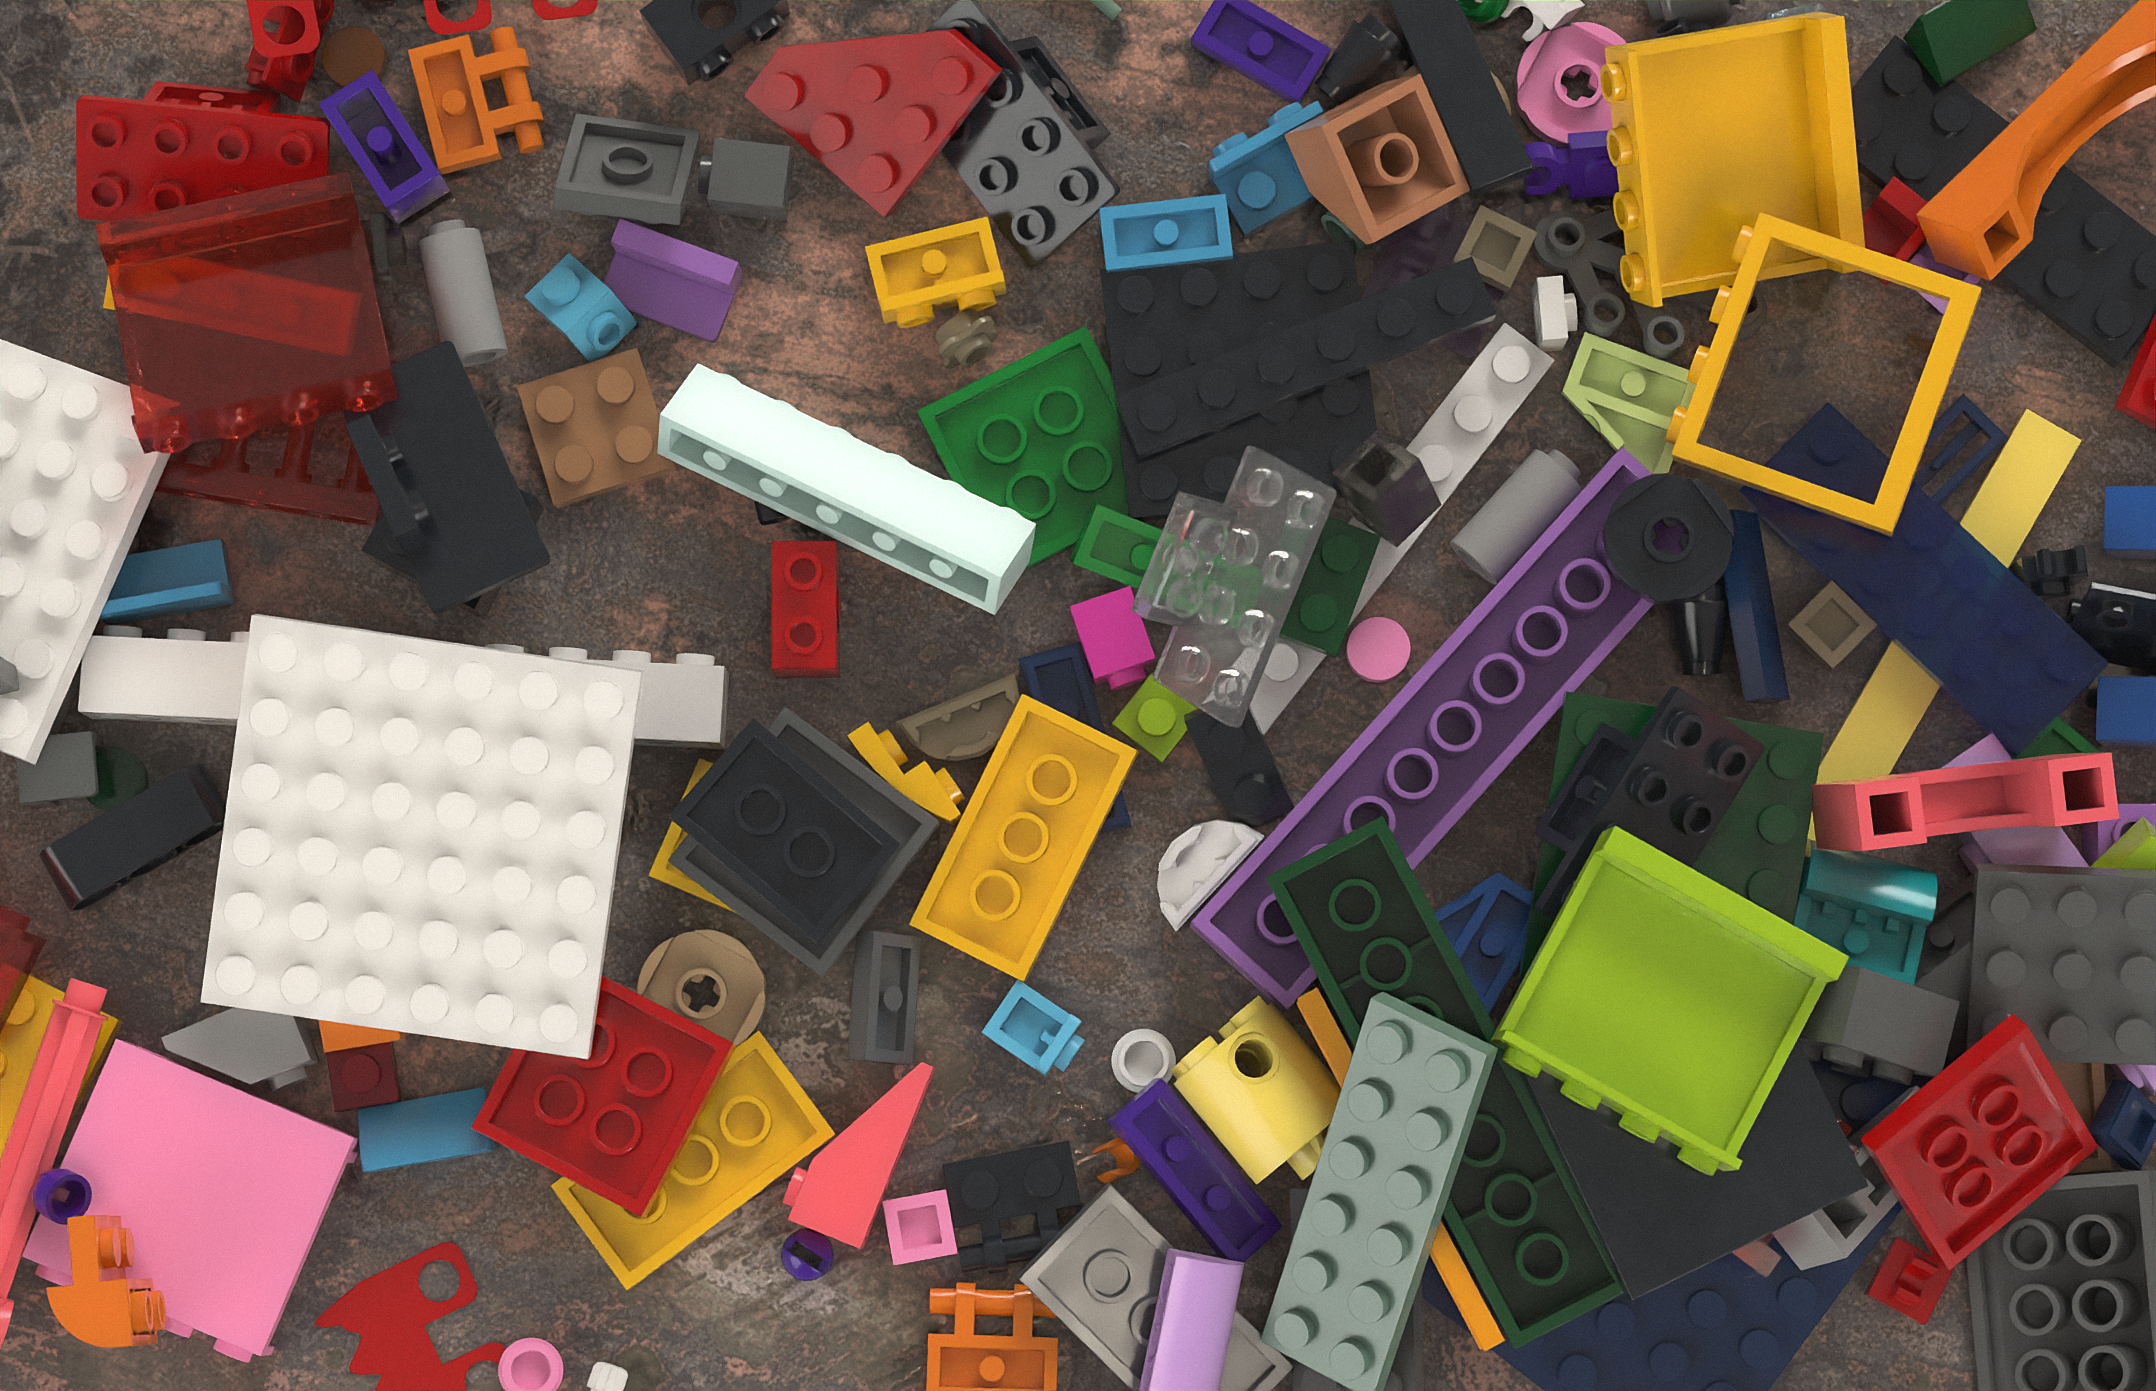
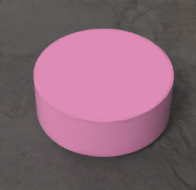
M1373 617L1359 623L1351 632L1346 644V658L1352 671L1360 678L1373 683L1387 682L1397 677L1405 668L1411 651L1410 640L1405 630L1397 622L1384 617Z
M524 1338L511 1344L502 1354L498 1366L499 1380L505 1391H557L563 1379L564 1368L560 1354L554 1346L539 1338Z

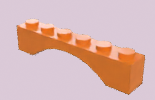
M2139 0L1916 214L1936 262L1991 281L2033 240L2034 221L2043 194L2058 170L2072 154L2106 124L2134 106L2156 96V0Z

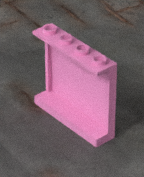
M116 1039L59 1169H69L81 1175L89 1182L92 1198L89 1208L83 1216H121L122 1228H130L134 1243V1264L132 1267L125 1268L126 1279L152 1278L153 1291H162L166 1307L165 1330L190 1338L193 1329L199 1330L217 1338L213 1346L214 1350L249 1363L253 1353L258 1356L272 1355L275 1348L274 1345L270 1344L346 1164L354 1163L360 1149L359 1138L138 1045ZM58 1187L53 1194V1198L65 1203L70 1191ZM40 1213L22 1253V1257L39 1263L35 1271L37 1276L61 1286L73 1285L68 1224L55 1223Z

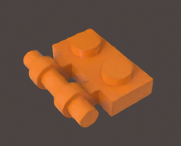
M501 27L491 31L489 35L494 53L480 57L475 55L469 34L408 50L435 159L441 175L502 159L496 136L502 133L515 132L519 151L522 154L533 153L544 148L539 128L544 123L542 110L539 102L532 101L525 74L530 70L528 56L524 48L518 47L513 27ZM495 78L501 79L508 106L490 111L483 82Z
M957 1282L956 1288H930L929 1313L955 1315L954 1334L928 1333L926 1391H1057L1058 1337H1033V1317H1058L1025 1284H1015L1014 1290L976 1289V1283ZM975 1315L1013 1316V1336L974 1335Z

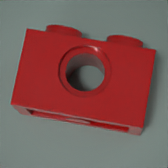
M772 541V670L776 678H840V551L836 541Z

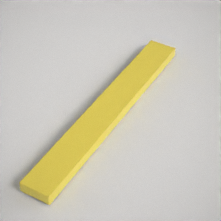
M2028 409L2022 412L2008 436L2009 438L2004 443L1821 759L1816 784L1890 774L2082 440ZM1811 813L1807 839L1816 841L1813 814Z

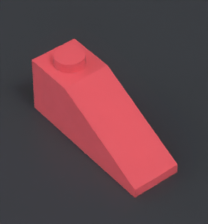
M921 1062L812 1159L808 1171L799 1167L795 1169L783 1199L784 1204L793 1207L788 1220L859 1249L864 1248L935 1072L933 1066Z

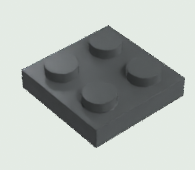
M576 113L554 186L553 208L576 211L584 215L599 214L636 219L649 224L665 223L680 225L699 153L700 130Z

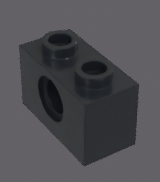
M653 0L639 10L646 29L688 86L700 77L704 82H707L722 74L734 62L732 56L734 53L751 41L755 45H761L773 38L785 26L783 19L790 14L787 0ZM714 6H728L736 12L733 21L721 29L709 28L702 23L705 13Z

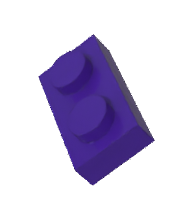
M1214 0L1190 41V45L1291 104L1302 102L1331 52V48L1249 0Z

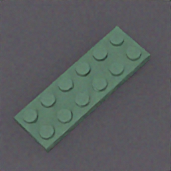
M1381 992L1371 998L1260 1340L1262 1343L1353 1391L1384 1390L1498 1051L1497 1047L1385 992Z

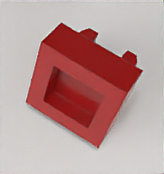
M1893 1237L1864 1295L1920 1325H1926L1955 1267L1948 1270L1934 1256L1898 1237Z

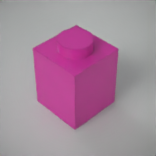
M1130 586L1069 606L1070 617L1078 640L1081 643L1094 686L1108 682L1111 691H1115L1147 679L1144 669L1155 666V655Z

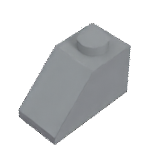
M233 1007L162 1037L166 1050L251 1085L262 1087L269 1084L272 1093L307 1080L309 1077L305 1068L321 1062L303 1017Z

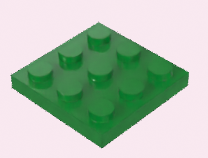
M1087 326L917 410V416L951 481L958 483L966 491L993 504L1011 508L1023 518L1036 523L1030 562L1023 572L1076 546L1093 502L1129 515L1112 374Z

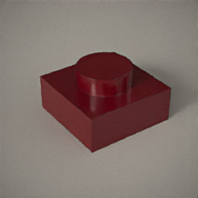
M393 1041L326 1052L335 1112L402 1101Z

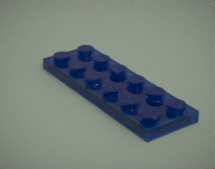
M1827 402L1764 467L1874 505L1890 459ZM1914 481L1911 483L1892 537L1746 485L1738 491V496L1754 512L1758 513L1770 527L1829 582L1833 580L1878 624L1877 627L1985 729L1990 733L1993 732L1999 742L2016 758L2109 665L2106 659Z

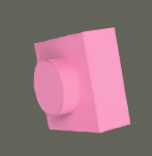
M946 1189L882 1201L893 1265L958 1254Z

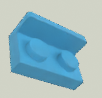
M1318 101L1302 108L1299 102L1292 103L1268 118L1269 128L1249 139L1244 132L1236 134L1213 149L1212 153L1215 158L1208 162L1207 177L1217 195L1226 194L1228 213L1244 240L1316 200L1308 191L1284 134L1324 114Z

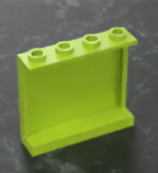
M1613 826L1603 831L1599 836L1497 1027L1491 1042L1505 1049L1501 1059L1513 1068L1535 1078L1543 1070L1564 1082L1560 1092L1574 1102L1591 1110H1596L1599 1103H1602L1622 1114L1619 1125L1635 1136L1655 1143L1659 1135L1681 1147L1677 1157L1696 1170L1710 1176L1714 1175L1717 1168L1722 1171L1738 1170L1743 1161L1736 1156L1826 984L1838 980L1849 956L1619 827Z

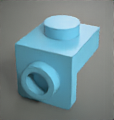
M570 253L524 296L533 308L562 333L589 362L602 359L611 349L618 345L637 323L636 319L611 289Z
M1018 979L981 1032L1045 1077L1053 1066L1064 1072L1085 1041L1075 1034L1082 1024L1080 1019L1072 1014H1068Z

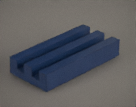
M1964 393L1934 422L1924 450L1961 413L1971 422L1913 479L1902 511L1909 517L1908 521L1916 528L1935 512L2009 438ZM1979 431L1988 437L1989 440L1921 507L1912 499ZM1887 469L1872 483L1878 491Z

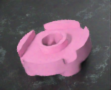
M1590 22L1571 23L1570 26L1559 27L1553 31L1548 30L1535 38L1524 52L1515 77L1516 110L1519 116L1525 120L1530 130L1540 139L1553 146L1567 148L1568 133L1605 131L1613 128L1611 106L1605 100L1601 89L1600 71L1602 66L1606 64L1604 47L1626 44L1625 40L1612 30ZM1579 71L1585 72L1590 76L1588 87L1595 91V94L1590 99L1581 96L1577 101L1566 96L1568 89L1561 84V79L1564 75L1574 79Z

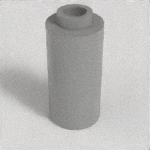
M448 220L430 226L427 229L429 236L418 242V248L441 343L451 341L454 344L464 367L488 363L505 356L508 353V348L480 230L477 228H466L464 220Z
M1535 449L1450 541L1451 548L1475 573L1487 582L1497 585L1582 491L1576 481L1581 475L1580 470L1569 458L1556 449H1552L1548 454Z

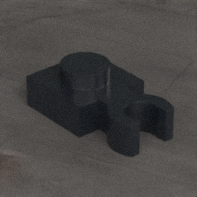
M2084 545L2074 546L2071 549L2050 551L2049 548L2035 551V556L2021 557L2009 566L2012 591L2031 589L2032 599H2051L2068 596L2071 594L2070 586L2076 585L2088 577Z

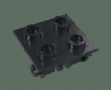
M2092 582L2082 600L2070 599L2066 623H2070L2071 626L2060 646V654L2080 657L2084 661L2093 664L2113 663L2139 668L2149 674L2156 675V594Z

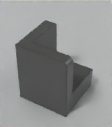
M92 731L48 735L35 765L16 758L19 803L32 809L57 807L59 806L58 800L96 796L99 788L95 752L104 750L103 737Z

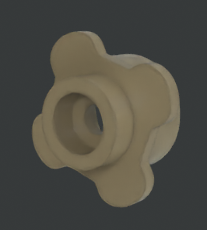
M969 309L955 315L940 327L935 335V340L940 345L938 352L942 357H945L943 364L947 369L958 365L963 367L973 365L991 351L992 343L997 338L998 333L995 328H991L994 321L990 316L981 317L977 310Z

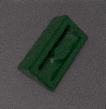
M1946 0L1920 15L1903 39L1939 87H1942L2032 35L2037 28L2027 0Z

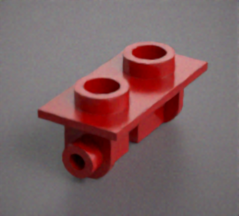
M313 0L320 42L327 22L333 14L335 0ZM278 6L271 9L265 16V20L268 22L280 24L277 33L265 31L266 35L275 43L282 45L295 43L302 37L305 31V22L302 15L292 7ZM253 45L249 60L244 67V70L249 73L246 84L270 92L272 87L294 102L300 103L306 83L314 70L315 57L319 45L310 53L274 58L262 56Z

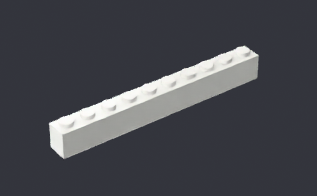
M116 625L104 626L103 636L92 635L82 656L78 712L91 719L237 726L249 632H231L230 642L205 641L206 632L193 629H167V639L142 638L141 628ZM507 644L485 645L487 648L524 653V647ZM570 647L549 648V657L644 670L634 745L725 750L729 673L725 666H714V656L681 653L676 655V664L651 663V653L617 650L613 651L612 661L588 660L587 650Z

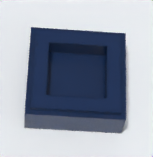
M2113 1079L2089 1128V1132L2095 1142L2123 1169L2141 1171L2156 1140V1105L2131 1081Z

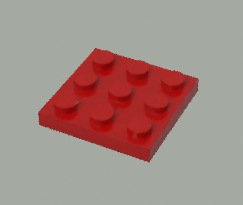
M602 975L591 1056L588 1059L513 1048L471 1128L645 1219L737 1046L733 1042Z
M2013 1013L1860 1138L1933 1256L1948 1270H1951L2098 1148L2029 1027Z

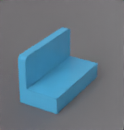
M1226 194L1099 208V227L1103 242L1106 273L1233 259Z
M222 539L126 555L99 619L110 626L235 604L226 543Z

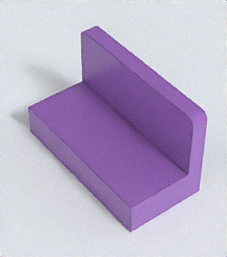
M620 218L611 239L616 253L604 284L611 289L630 313L711 343L716 342L743 276L739 262Z

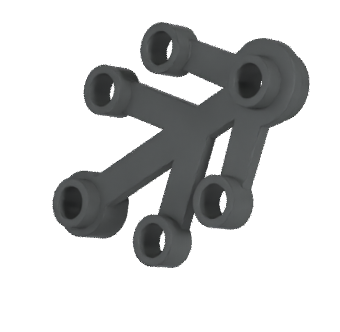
M1613 208L1586 219L1571 211H1555L1547 214L1538 222L1534 230L1538 233L1532 244L1534 253L1541 264L1547 269L1566 274L1585 311L1583 315L1584 324L1592 334L1601 337L1614 334L1619 329L1625 315V307L1622 301L1613 294L1603 292L1592 268L1595 267L1614 275L1644 333L1643 346L1647 353L1657 359H1669L1678 352L1685 336L1681 323L1671 316H1665L1661 307L1653 308L1630 299V293L1625 290L1620 276V260L1623 255H1626L1625 249L1602 242V240L1623 232L1616 222ZM1555 234H1568L1575 240V244L1563 245L1557 241ZM1720 288L1673 296V298L1711 312ZM1756 288L1749 303L1753 312L1745 314L1736 339L1737 341L1753 337L1759 331L1766 318L1767 303L1763 295ZM1594 309H1608L1613 314L1614 320L1610 322L1599 320L1594 314ZM1658 330L1668 332L1673 337L1674 343L1669 345L1659 343L1655 339L1653 332Z

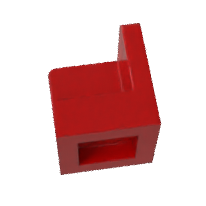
M1893 176L1862 216L1865 248L1907 262L1926 238L1916 214L1928 202ZM1874 276L1886 286L1890 282L1888 280Z

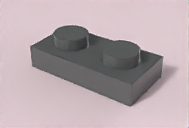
M859 931L856 935L847 1060L892 1065H913L921 937L879 931Z

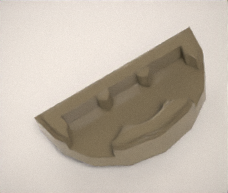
M1015 673L899 720L897 724L909 743L932 759L951 763L981 759L996 748L1020 699Z

